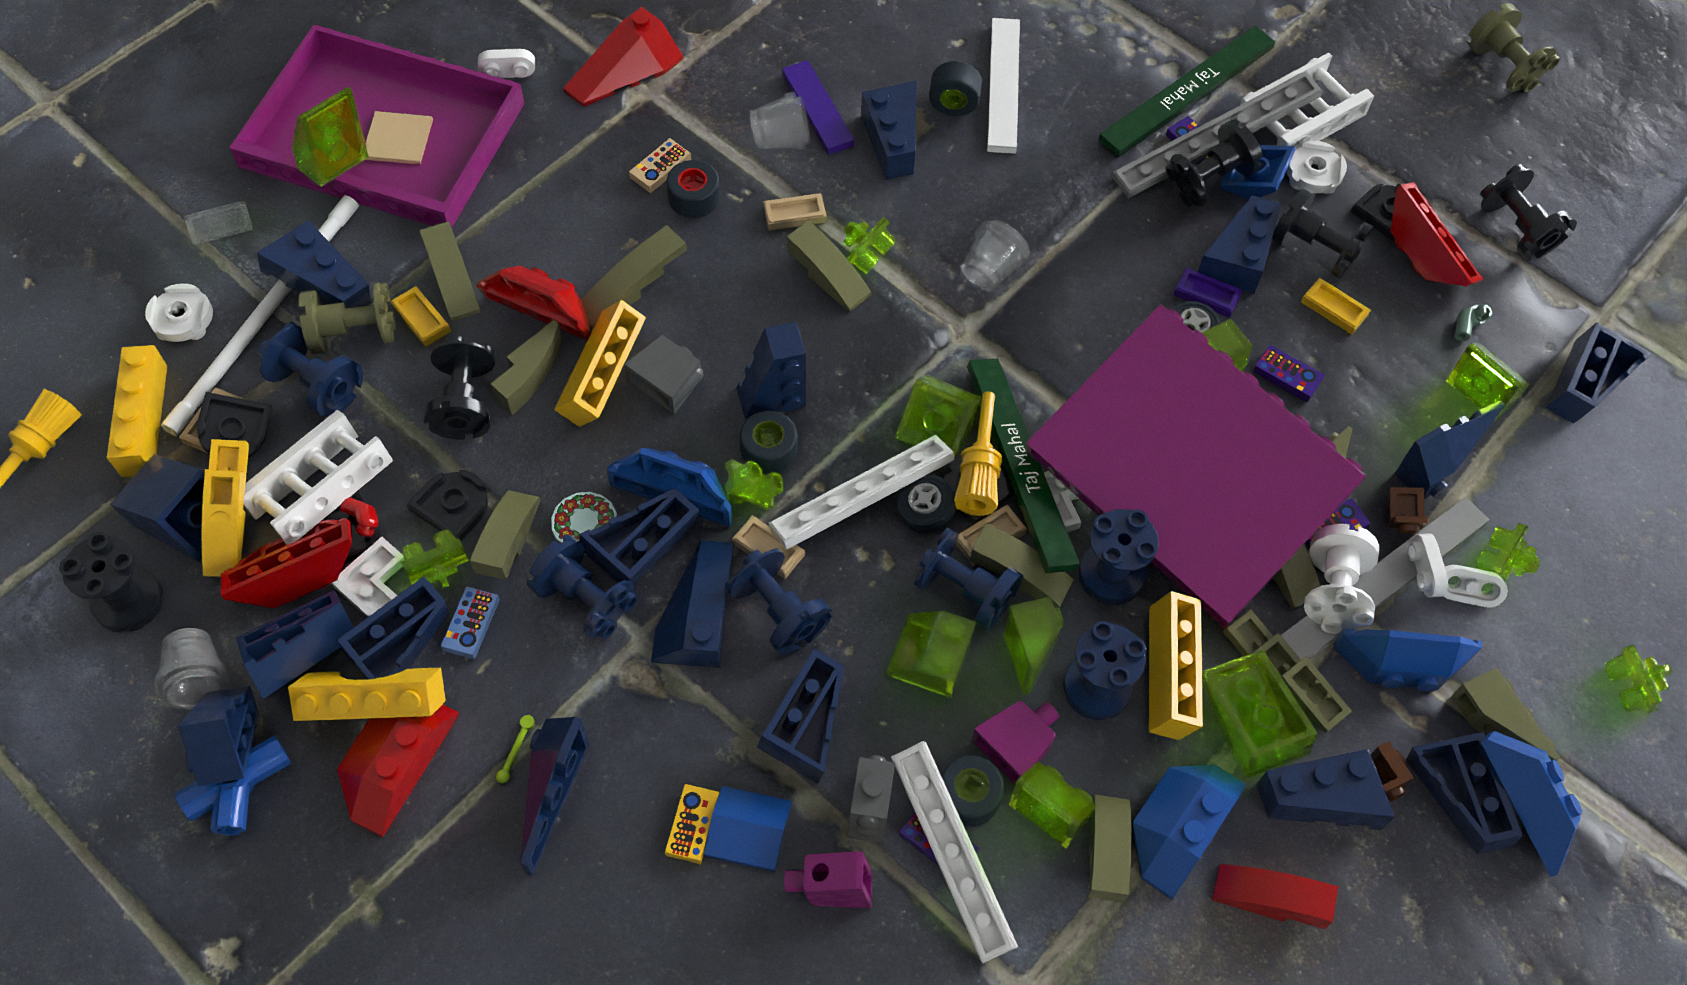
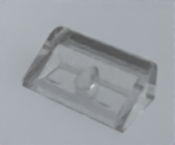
M244 200L184 216L193 245L254 230L249 208Z

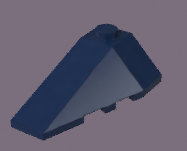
M1502 401L1496 402L1476 411L1469 419L1463 416L1453 426L1450 427L1448 424H1444L1419 438L1413 443L1394 474L1406 487L1424 488V499L1429 496L1433 498L1439 497L1450 487L1448 484L1449 480L1492 425L1505 404Z
M700 541L655 628L651 657L652 663L720 668L729 593L724 586L731 576L734 543Z
M577 717L546 719L542 728L536 729L531 739L530 749L532 751L520 860L525 873L533 876L590 745L582 720Z

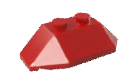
M1415 183L1400 185L1396 189L1390 231L1395 237L1396 246L1401 251L1406 252L1411 259L1414 271L1419 276H1423L1425 280L1465 287L1482 281L1483 278L1480 273L1477 272L1472 262L1421 194Z
M522 266L504 268L479 280L476 285L485 298L546 324L555 320L559 324L560 330L585 341H588L592 333L582 300L574 290L575 286L562 278H559L558 281L553 280L541 269L532 267L530 270Z
M347 518L322 520L296 542L286 545L282 538L259 547L241 559L233 569L228 568L221 573L222 598L228 601L276 608L285 603L293 602L312 591L325 588L330 583L337 581L352 545L349 520Z
M442 704L431 716L369 718L337 768L350 820L353 823L384 837L460 715L459 712Z

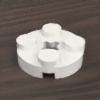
M1321 141L1303 142L1301 147L1295 149L1296 151L1286 170L1290 178L1289 184L1297 190L1304 188L1312 193L1332 194L1336 187L1341 184L1346 173L1347 164L1343 155L1339 157L1334 152L1335 147ZM1312 164H1317L1321 170L1312 168Z
M191 284L171 285L164 288L166 293L158 298L154 295L150 299L146 307L145 316L158 339L181 342L189 339L198 340L205 335L206 328L212 320L213 308L207 296L196 286ZM180 309L185 310V313L183 315L178 317L173 316V314L178 313Z

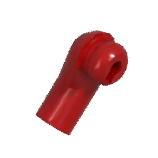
M351 497L341 503L340 510L356 517L358 522L356 526L357 534L371 537L374 534L375 527H378L379 524L375 508Z

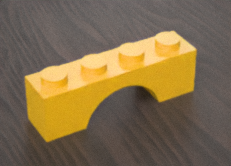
M441 667L406 669L390 676L367 680L346 679L340 676V672L306 673L288 687L293 721L431 716L446 701Z

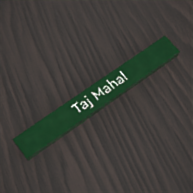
M1254 26L1104 130L1099 135V141L1117 157H1120L1274 48L1276 41Z
M999 359L970 360L967 369L980 403L982 402V394L984 392L995 394L991 432L1002 456V461L1045 573L1077 570L1080 564L1041 464L1026 452V442L1030 437Z

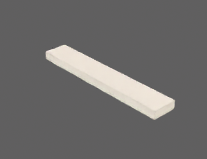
M992 18L987 152L1016 154L1020 20Z
M934 435L769 522L770 530L787 550L954 460L953 451L937 435Z
M922 741L891 756L982 963L1017 948L1018 945L927 743Z

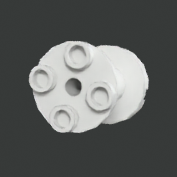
M1350 524L1327 525L1317 530L1313 535L1312 542H1310L1309 555L1314 566L1325 572L1324 577L1330 585H1322L1311 590L1305 597L1304 610L1309 618L1321 625V629L1324 632L1330 634H1337L1343 628L1353 629L1360 626H1369L1374 621L1375 604L1372 598L1364 591L1352 587V585L1359 581L1360 575L1371 571L1377 565L1379 544L1376 537L1366 529L1358 527V531L1349 530Z

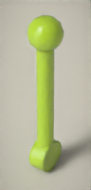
M525 715L520 719V732L503 769L496 773V780L499 783L504 784L510 779L509 770L527 731L535 726L534 719L530 715Z

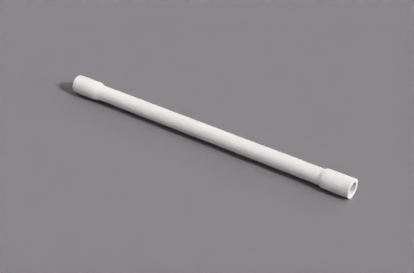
M344 195L318 231L330 242L337 231L347 223L358 209V203L350 196ZM281 280L276 282L185 398L174 407L162 422L161 427L173 436H178L192 419L195 411L204 400L205 392L212 391L292 290L286 286L285 282Z

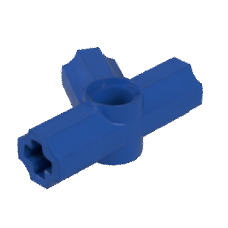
M274 735L251 749L244 779H238L232 783H227L226 781L198 786L197 781H194L175 792V799L191 822L212 810L210 830L214 834L226 836L239 835L242 832H246L249 794L252 792L255 784L290 765V758L279 739Z

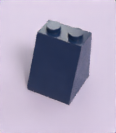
M153 454L110 505L136 528L196 561L201 559L202 504L205 473L199 468Z

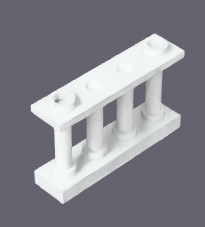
M1327 53L1318 59L1313 58L1303 67L1262 89L1246 94L1242 98L1240 105L1304 71H1307L1314 81L1319 80L1341 103L1336 106H1329L1320 97L1310 102L1320 113L1316 117L1308 118L1300 109L1288 114L1299 125L1294 129L1286 130L1277 120L1266 126L1278 138L1277 146H1295L1296 149L1301 147L1303 142L1320 141L1364 117L1368 112L1374 95L1368 89L1355 95L1350 94L1327 72L1332 59V55Z
M336 410L245 483L243 507L255 520L265 512L273 516L275 519L270 524L285 544L289 545L298 541L340 506L345 499L351 497L393 462V459L376 436L365 445L358 442L356 438L359 436L346 416L339 410ZM344 448L353 453L352 456L339 466L330 461ZM320 469L327 476L312 488L304 481ZM294 490L301 496L287 509L278 504L281 499Z

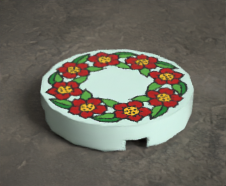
M593 492L575 493L563 499L556 506L551 517L552 532L559 544L564 542L562 538L564 535H571L579 541L581 533L589 529L591 531L608 523L610 519L617 516V512L612 503L600 494Z

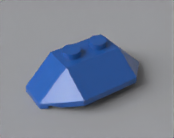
M641 448L613 462L607 468L609 483L612 487L649 500L675 488L699 509L698 517L730 527L732 524L731 505L714 469L703 462H691L682 459L671 451L662 452L653 448Z
M1343 628L1334 641V649L1368 682L1382 684L1386 688L1417 687L1419 691L1424 692L1440 689L1482 648V641L1464 637L1372 629L1358 631Z
M1496 731L1490 732L1483 738L1481 744L1550 877L1556 876L1564 864L1581 820V806L1575 795L1568 794L1562 783L1564 781L1562 769L1556 760H1550L1546 751Z
M1217 765L1169 767L1131 824L1141 879L1172 900L1224 822L1246 784Z

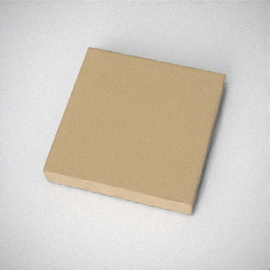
M375 111L362 158L364 160L421 165L433 122L432 116Z

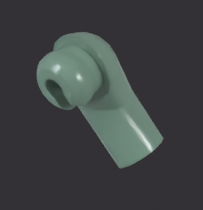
M1481 304L1479 306H1471L1459 312L1455 338L1459 341L1469 340L1472 327L1483 324L1485 320L1491 318V308L1487 304Z

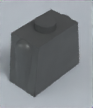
M664 335L659 336L624 364L627 382L673 414L678 411L690 393L702 380L704 374L701 369V361L694 357L687 347L683 345L678 346Z
M883 756L859 757L850 812L848 838L884 843L895 763L888 762Z

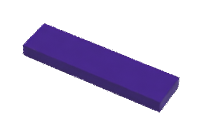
M806 60L782 68V76L826 153L829 155L853 147V136L809 61Z

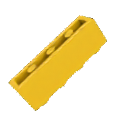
M623 300L602 310L554 409L556 412L578 427L599 418L646 319L645 316Z
M155 345L122 347L107 451V459L121 477L135 476L153 454L157 455L167 364Z
M1171 591L1149 607V732L1181 740L1203 727L1201 600Z

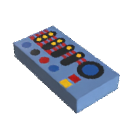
M466 586L441 644L442 650L475 660L499 604V596Z

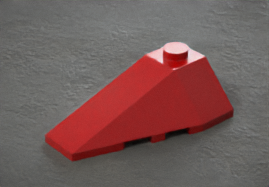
M640 7L616 27L565 85L563 90L564 93L584 107L614 95L616 89L629 84L632 88L640 84L639 80L654 75L655 78L664 75L684 59L683 54L662 21L643 7Z

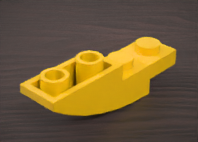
M211 439L209 469H205L202 504L203 576L221 577L222 572L228 568L233 569L242 558L246 516L243 505L249 443L247 441Z

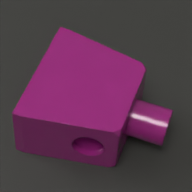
M1018 701L977 726L974 730L972 742L1019 789L1051 749L1056 735L1049 726L1059 718V714L1048 702H1044L1033 712L1024 702Z
M863 851L808 854L805 856L804 869H786L785 891L804 892L811 905L872 908V870Z

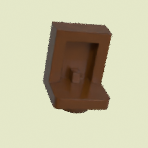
M1390 487L1388 489V528H1398V532L1404 534L1418 533L1419 529L1428 524V517L1424 516V488Z
M1390 741L1378 746L1371 753V757L1379 778L1384 784L1383 788L1390 803L1407 793L1405 787L1414 777L1407 768L1404 756L1401 752L1395 750Z

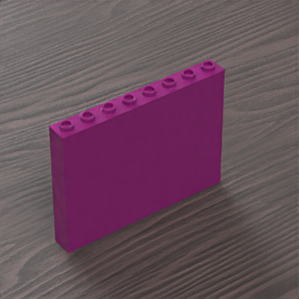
M313 25L229 149L239 168L341 199L344 195H347L358 204L430 226L449 221L452 228L525 103L521 85L512 80L501 79L484 72L463 68L460 65H453L432 57L411 53L408 50L397 49L383 43H376L355 35L338 32L331 28ZM375 111L432 116L433 122L421 164L364 160L362 158Z
M1160 304L1026 442V452L1098 516L1115 509H1139L1144 511L1158 533L1159 547L1151 563L1188 596L1200 599L1201 607L1226 628L1366 478V475L1362 473V467L1355 460L1349 457L1344 458L1338 453L1335 444L1325 436L1319 437L1314 433L1305 418L1299 414L1293 415L1284 407V402L1272 392L1267 393L1259 387L1258 380L1247 371L1241 372L1234 366L1232 358L1222 350L1216 351L1210 346L1208 339L1202 332L1197 329L1192 331L1186 326L1178 312L1171 308L1167 310Z

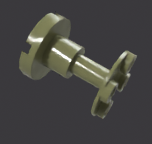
M1504 3L1499 5L1502 10L1496 13L1492 9L1474 25L1469 33L1471 40H1467V44L1476 54H1484L1494 50L1500 58L1508 57L1517 67L1510 74L1506 87L1510 91L1522 89L1526 93L1538 85V79L1546 71L1552 70L1559 64L1560 58L1557 56V50L1553 46L1541 48L1530 54L1521 45L1524 38L1516 30L1521 21L1522 13L1512 3Z
M374 283V305L346 308L343 302L322 305L321 299L315 290L301 292L299 295V307H305L304 315H300V323L308 350H311V354L325 353L328 347V336L348 334L349 327L377 324L383 343L387 345L390 342H394L393 330H396V319L393 311L388 312L387 302L390 301V293L387 283Z

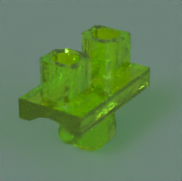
M883 217L868 234L866 230L869 226L865 221H862L860 224L849 222L844 227V232L847 236L844 244L848 247L853 243L856 245L849 253L850 255L847 259L852 265L855 264L866 274L879 261V258L868 248L873 245L881 254L885 255L897 241L886 230L890 224L886 218Z
M731 459L725 463L729 480L725 483L724 487L727 492V498L731 503L740 505L748 501L765 510L775 507L774 496L783 492V478L780 474L773 471L768 475H764L759 464L753 461L741 464Z
M1518 523L1514 531L1497 526L1492 533L1490 547L1499 549L1501 552L1497 554L1486 549L1482 550L1477 558V569L1494 572L1504 582H1506L1512 570L1517 576H1522L1523 573H1535L1541 563L1535 555L1536 548L1527 546V542L1524 539L1528 526Z
M448 529L433 536L436 548L424 552L421 544L416 542L403 547L404 561L401 563L412 585L425 576L430 583L440 580L442 587L446 588L450 586L446 577L458 572L456 566L469 561L460 539H455Z
M1634 644L1624 647L1620 656L1606 662L1605 669L1612 682L1630 677L1634 685L1633 688L1620 691L1619 696L1625 710L1629 712L1646 709L1649 714L1658 711L1659 707L1657 705L1662 703V699L1653 682H1655L1659 692L1669 689L1665 678L1671 675L1673 670L1669 664L1658 666L1654 656L1643 660L1648 668L1646 670Z

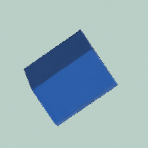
M1259 145L1263 157L1258 159V161L1263 163V168L1251 177H1245L1234 169L1224 175L1220 183L1221 189L1248 200L1252 195L1263 197L1276 192L1296 151L1295 146Z
M722 786L712 813L704 856L775 872L792 801Z

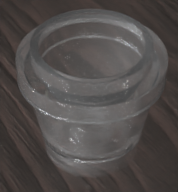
M794 91L785 93V97L750 110L752 132L758 149L795 148L796 151L806 150V143H810V132L801 96L796 97Z
M998 220L983 221L975 230L976 237L961 265V270L967 279L979 288L986 291H994L1017 268L1025 266L1030 259L1029 246L1024 237L1008 224Z
M184 628L174 631L164 638L161 644L159 671L155 675L153 682L155 696L162 704L179 710H192L207 692L229 689V670L220 661L211 636L206 631L197 628Z

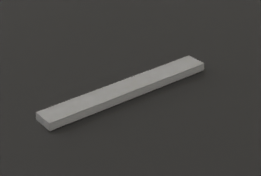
M1304 71L1113 172L1112 178L1129 199L1168 178L1165 167L1170 164V159L1174 154L1183 155L1192 164L1208 157V151L1220 144L1218 129L1229 120L1236 119L1240 121L1237 125L1240 129L1246 126L1254 133L1320 98L1323 91L1307 71Z
M1465 497L1417 534H1433L1443 558L1486 526L1490 519ZM1413 537L1379 561L1371 571L1359 576V581L1352 585V587L1364 591L1372 598L1375 609L1417 578L1418 573L1415 563L1410 560L1408 555V544L1413 540ZM1306 616L1281 636L1300 659L1306 656L1310 659L1333 642L1340 632L1337 634L1326 633L1321 629L1320 624Z

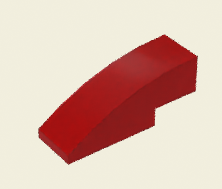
M1220 864L1218 866L1212 900L1282 922L1291 919L1326 929L1333 922L1339 886L1267 869Z

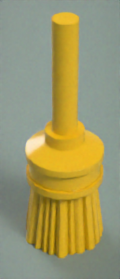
M43 389L26 418L19 420L15 429L8 433V437L13 445L9 449L11 454L0 466V488L23 461L28 462L31 457L44 459L47 456L46 453L56 445L55 440L82 416L71 403L58 394Z
M984 392L982 394L977 442L962 451V463L959 470L961 476L954 498L956 509L973 516L993 515L998 506L997 479L1001 473L1002 456L997 450L993 449V445L990 443L995 394L992 392Z

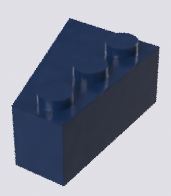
M309 220L257 252L260 272L267 276L272 275L278 278L294 291L295 289L301 292L315 290L321 299L322 305L343 302L346 308L366 306L370 303L369 284Z
M1596 322L1575 340L1546 408L1574 424L1595 408L1652 354Z
M674 488L638 505L637 509L610 519L608 523L591 531L589 529L581 533L579 541L585 548L584 553L617 583L626 580L632 582L634 586L696 524L699 509Z
M250 685L207 692L178 725L186 749V767L188 772L194 773L198 786L244 779L259 717V711Z

